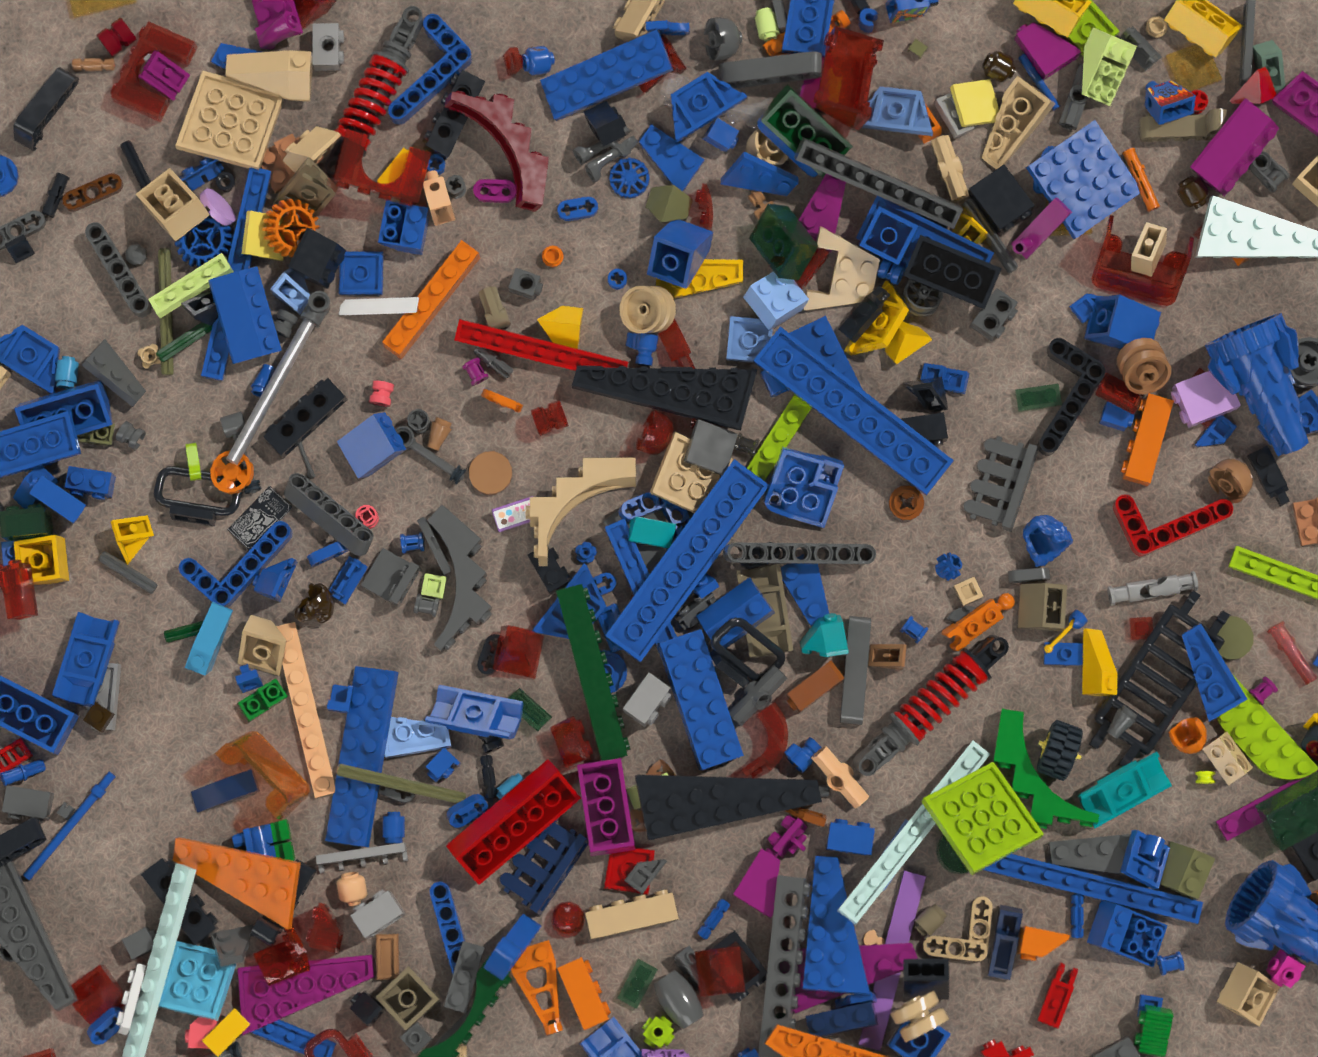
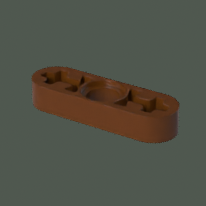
M107 174L66 192L62 199L63 204L69 211H78L119 193L123 188V181L117 174ZM113 179L115 182L118 181V183H116V188L112 189L111 186H108L104 188L106 190V193L103 194V189L99 185L100 183H102L105 187L110 184L109 180ZM92 187L99 189V194L95 198L87 196L88 190ZM80 192L83 193V196L87 200L83 202L82 198L76 200L75 206H73L71 203L68 204V202H70L71 196H73L75 199L82 197L79 194Z

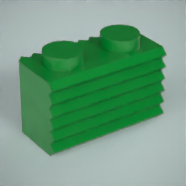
M1146 1004L1144 1011L1140 1010L1138 1016V1024H1141L1140 1032H1135L1134 1045L1137 1046L1138 1053L1159 1057L1166 1056L1174 1017L1172 1009Z

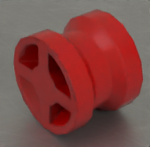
M1194 90L1191 92L1196 96L1193 115H1198L1207 107L1208 96L1201 90Z

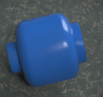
M545 46L530 47L526 49L525 54H522L521 58L524 71H527L530 75L546 74L550 72L551 66L555 63L553 52H549Z

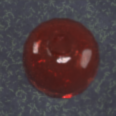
M654 410L644 422L643 427L645 428L641 436L643 439L638 438L636 442L637 450L650 455H657L665 451L674 431L672 421L666 415Z

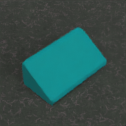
M634 517L630 520L628 541L669 549L676 524Z

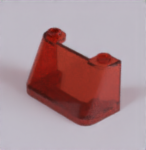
M835 26L830 33L827 32L824 39L826 50L819 89L816 91L813 100L816 103V108L847 127L859 131L871 117L872 108L869 107L868 95L873 68L877 64L876 52L882 51L884 40Z

